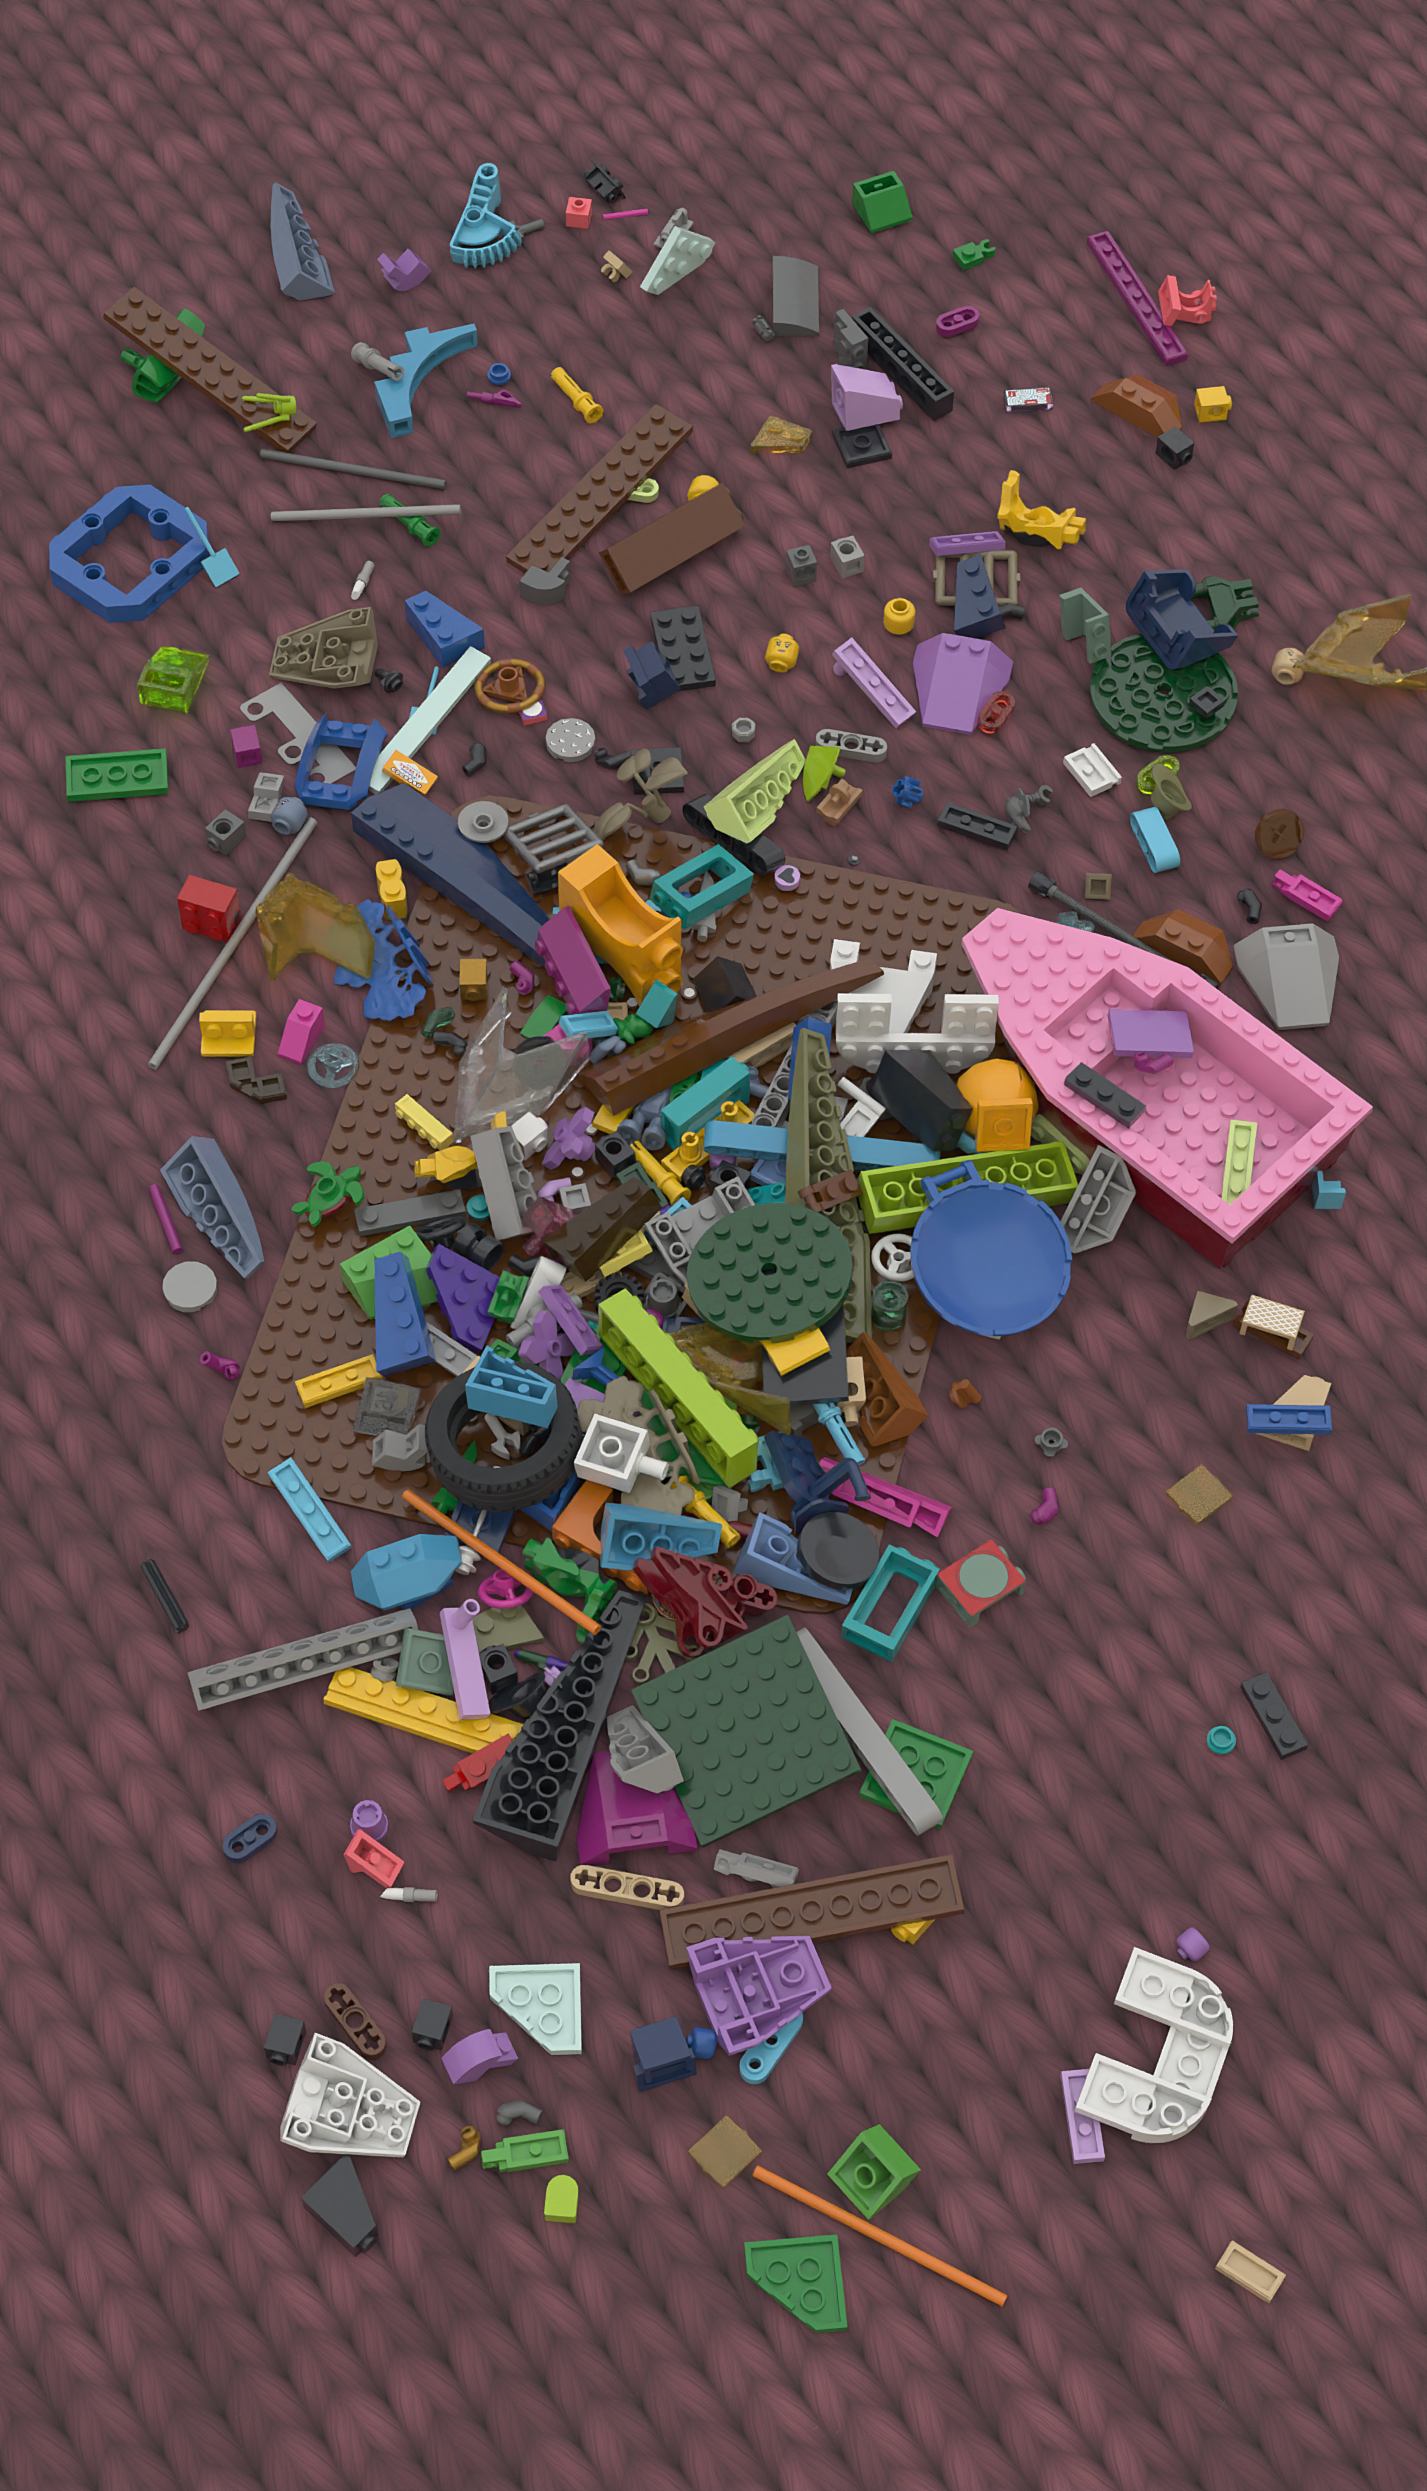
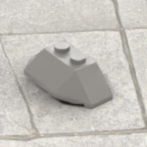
M1100 1145L1097 1146L1060 1221L1068 1236L1071 1252L1073 1253L1113 1241L1137 1193L1124 1159Z

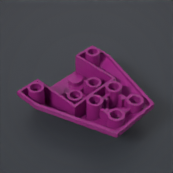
M610 1751L594 1753L576 1836L580 1865L610 1863L609 1853L666 1845L668 1855L697 1851L692 1822L684 1809L675 1787L668 1791L655 1793L623 1782L612 1769Z

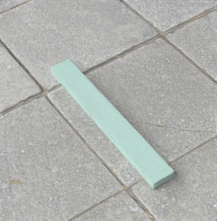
M471 646L380 753L371 777L370 792L378 794L388 787L393 778L383 773L382 768L394 751L397 750L411 759L474 684L479 674L491 663L489 656Z

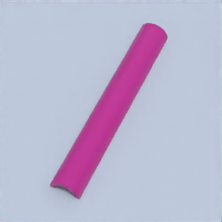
M631 210L602 214L603 220L647 215L648 210Z

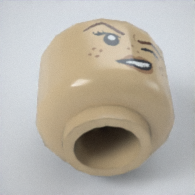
M1295 648L1281 649L1276 654L1273 662V676L1284 685L1297 683L1301 680L1306 666L1305 656Z

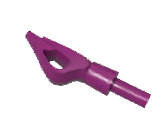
M501 390L494 394L484 391L482 394L467 392V397L481 399V402L507 407H522V404L506 390Z

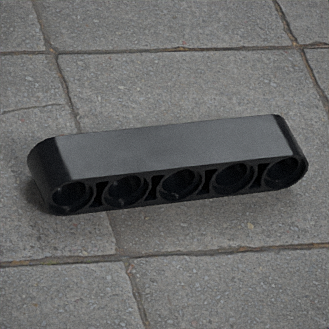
M703 794L683 805L682 813L688 823L759 875H766L785 864L786 859L783 850L760 833L751 842L745 843L715 829L704 809V806L713 799L709 795Z

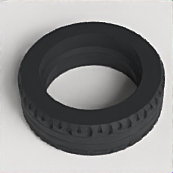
M514 1361L517 1367L524 1371L529 1369L556 1385L558 1408L550 1422L551 1434L537 1453L527 1460L512 1466L500 1468L479 1466L461 1457L457 1450L456 1441L462 1429L470 1420L482 1413L481 1411L469 1409L465 1385L474 1368L465 1371L450 1381L434 1399L433 1405L430 1407L426 1417V1447L436 1478L442 1487L455 1499L480 1510L497 1512L519 1510L533 1506L553 1495L569 1480L571 1474L575 1471L574 1461L583 1440L575 1401L565 1384L561 1383L559 1378L539 1366Z

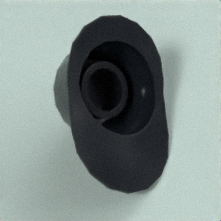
M535 1673L524 1681L511 1685L495 1694L488 1701L490 1713H497L508 1709L516 1716L523 1718L531 1717L536 1710V1706L547 1692L543 1684L546 1677L545 1673Z

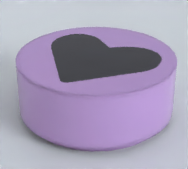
M790 865L779 867L775 872V885L783 891L796 889L800 883V872L797 868Z

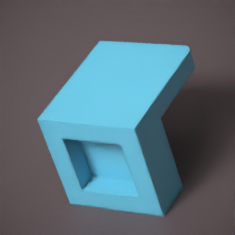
M1317 1171L1312 1185L1314 1209H1341L1346 1195L1345 1188H1341L1340 1181H1324L1323 1171Z

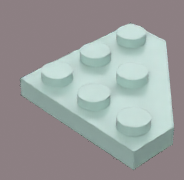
M675 226L640 287L647 292L659 295L703 264L711 255L712 248L716 242L703 235Z
M580 1963L489 1966L490 1999L551 2055L582 2054Z

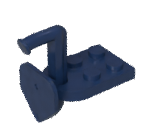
M770 1431L764 1436L781 1481L788 1494L795 1501L790 1510V1520L796 1535H800L806 1523L818 1514L825 1512L848 1513V1505L844 1502L829 1500V1494L849 1478L855 1490V1501H866L871 1498L859 1466L853 1458L843 1459L823 1475V1470L813 1453V1446L807 1438Z

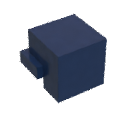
M653 642L646 644L638 650H635L632 645L623 650L631 667L626 672L634 681L640 694L638 698L647 709L681 689L668 660Z
M676 2016L630 2030L633 2056L636 2063L633 2066L634 2076L639 2092L697 2074L695 2056L692 2048L687 2046Z

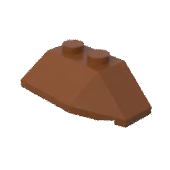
M1138 374L1106 383L1091 397L1092 402L1156 437H1159L1175 426L1180 431L1182 429L1177 396Z
M1180 909L1143 921L1133 934L1137 940L1139 939L1145 945L1147 944L1153 948V950L1155 949L1175 963L1190 968L1199 976L1203 973L1219 983L1220 986L1233 969L1224 931Z

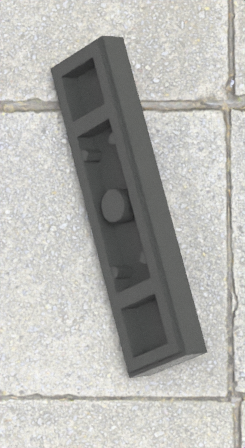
M460 1189L354 1209L360 1236L427 1224L449 1216H466Z

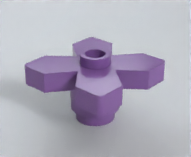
M584 1107L577 1111L571 1121L564 1118L557 1122L552 1135L556 1141L546 1152L542 1165L552 1170L560 1165L565 1156L569 1159H581L582 1161H586L591 1157L595 1150V1143L592 1142V1138L586 1135L584 1131L591 1124L594 1115L593 1111Z
M548 1310L538 1311L533 1321L535 1335H531L523 1340L518 1355L525 1363H539L540 1368L561 1379L564 1372L560 1356L572 1355L575 1346L565 1332L557 1334V1320Z

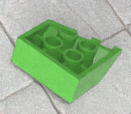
M411 1226L400 1230L340 1263L343 1283L370 1320L375 1319L374 1260L399 1251L409 1258L422 1308L430 1306V1303L438 1302L436 1297L437 1290L433 1280H429L425 1270L431 1258V1253Z

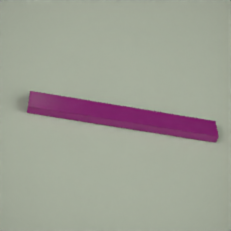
M1109 231L1088 236L1087 244L1165 365L1168 366L1187 360V351L1172 328L1163 325L1161 311Z

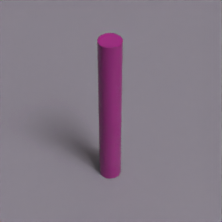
M153 1184L148 1189L173 1254H180L183 1248L158 1184Z

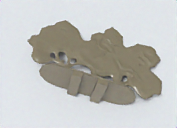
M621 1376L607 1383L605 1400L603 1402L596 1399L581 1400L577 1413L582 1432L587 1433L594 1414L648 1431L650 1440L646 1456L660 1461L663 1460L659 1458L656 1452L658 1444L671 1440L679 1457L671 1463L668 1462V1470L672 1469L669 1472V1475L672 1476L669 1482L664 1485L661 1483L660 1478L640 1472L637 1475L631 1492L622 1491L621 1504L681 1515L682 1507L693 1501L695 1493L693 1488L687 1483L678 1481L680 1468L685 1467L691 1480L696 1485H699L700 1481L691 1461L688 1440L683 1432L678 1433L676 1418L672 1410L665 1411L653 1389L650 1390V1398L654 1408L649 1410L642 1407L640 1400L644 1391L643 1385L636 1381H628L626 1376ZM640 1411L643 1415L634 1417L633 1413ZM654 1415H658L666 1434L658 1436L647 1428L646 1424ZM673 1482H676L677 1485L675 1489L670 1488Z

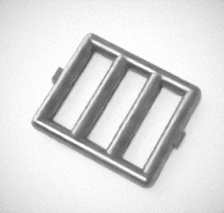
M568 804L541 814L529 815V819L508 826L503 835L537 873L564 863L570 864L597 844L601 848L603 847V841ZM563 815L568 818L521 838H518L516 835ZM576 827L578 829V831H575L573 833H570L568 835L545 843L531 850L527 848L528 845H531L533 843H536L538 841H541L543 839L566 831L570 828ZM585 838L589 841L586 844L541 862L537 859Z

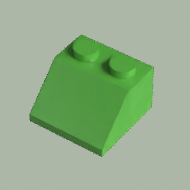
M879 2124L861 2132L827 2175L862 2214L870 2220L901 2194L921 2169Z

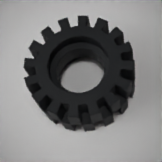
M616 1272L614 1278H612L611 1274L606 1276V1281L602 1278L599 1280V1285L595 1287L596 1312H598V1304L608 1299L610 1295L618 1293L625 1288L632 1296H637L642 1306H644V1292L641 1283H637V1278L634 1276L629 1279V1274L627 1273L620 1277V1272Z

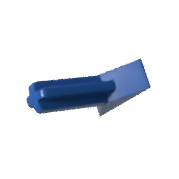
M603 1347L574 1368L572 1380L595 1378L604 1386H607V1383L619 1378V1376L601 1364Z

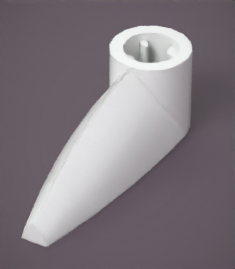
M543 1256L539 1258L529 1280L530 1282L515 1321L511 1323V1328L517 1329L525 1324L528 1312L536 1305L545 1303L538 1293L543 1286L560 1285L567 1268L566 1266Z

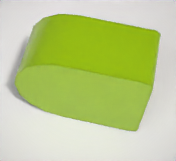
M558 2175L548 2183L544 2210L546 2221L576 2223L579 2199L578 2185L570 2176Z

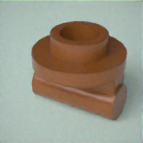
M964 1379L961 1382H953L949 1394L954 1405L957 1404L960 1408H965L969 1403L976 1404L980 1402L981 1395L969 1380Z

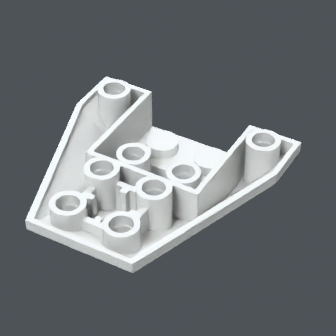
M315 2033L296 2075L280 2127V2138L282 2142L308 2152L404 2158L420 2101L345 2044Z

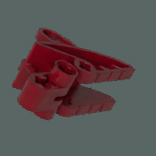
M660 1547L652 1549L650 1557L652 1561L642 1558L634 1561L633 1570L643 1585L663 1606L675 1615L677 1647L684 1656L689 1658L698 1656L704 1648H711L719 1642L723 1643L746 1630L748 1626L742 1620L743 1614L757 1617L772 1609L777 1603L775 1590L766 1584L756 1582L753 1576L749 1574H741L732 1579L730 1572L723 1566L711 1564L697 1558L693 1559L680 1553L675 1554L667 1549ZM716 1574L720 1575L719 1579L723 1581L718 1586L715 1584L716 1580L713 1581L712 1579ZM687 1637H692L697 1642L695 1652H691L686 1648L685 1639ZM709 1637L713 1639V1641L709 1642L707 1641V1638Z

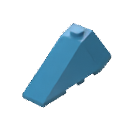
M605 1503L601 1526L600 1566L602 1568L633 1570L634 1561L638 1558L652 1561L650 1558L651 1551L655 1547L667 1549L675 1554L680 1553L692 1558L717 1553L722 1524L632 1505Z

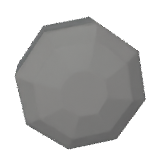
M738 718L732 723V737L738 742L751 741L755 737V723L749 718Z

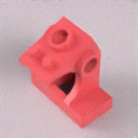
M1167 275L1158 291L1163 325L1172 326L1176 319L1198 324L1211 321L1212 311H1216L1217 296L1212 295L1215 292V287H1211L1210 280H1207L1201 291H1193L1190 295L1179 291L1175 276Z

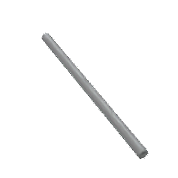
M461 505L271 512V520L297 521L461 514Z

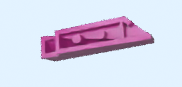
M827 1457L822 1458L820 1461L825 1474L839 1463ZM861 1471V1474L866 1483L868 1494L871 1495L869 1500H854L856 1494L850 1478L832 1492L837 1497L907 1527H912L913 1523L936 1537H939L952 1509L949 1505Z

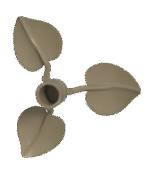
M648 749L639 750L636 755L627 759L620 766L617 778L621 782H626L635 777L647 796L642 801L643 810L630 803H627L625 806L622 803H616L608 808L601 815L596 826V834L602 841L628 821L631 816V810L640 813L644 818L649 815L656 824L664 822L670 816L671 810L661 799L657 789L688 774L677 758L670 757L658 764L653 769L652 776L648 778L646 785L639 776V773L648 768L651 763L652 755Z

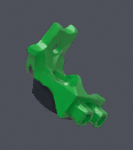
M546 1538L543 1544L530 1539L522 1552L523 1557L526 1558L524 1568L533 1572L537 1581L542 1584L547 1583L559 1594L585 1597V1607L582 1612L598 1623L600 1616L615 1595L617 1582L606 1577L599 1560L586 1552L577 1549L556 1548L549 1538ZM576 1622L578 1627L576 1639L580 1644H583L589 1631Z

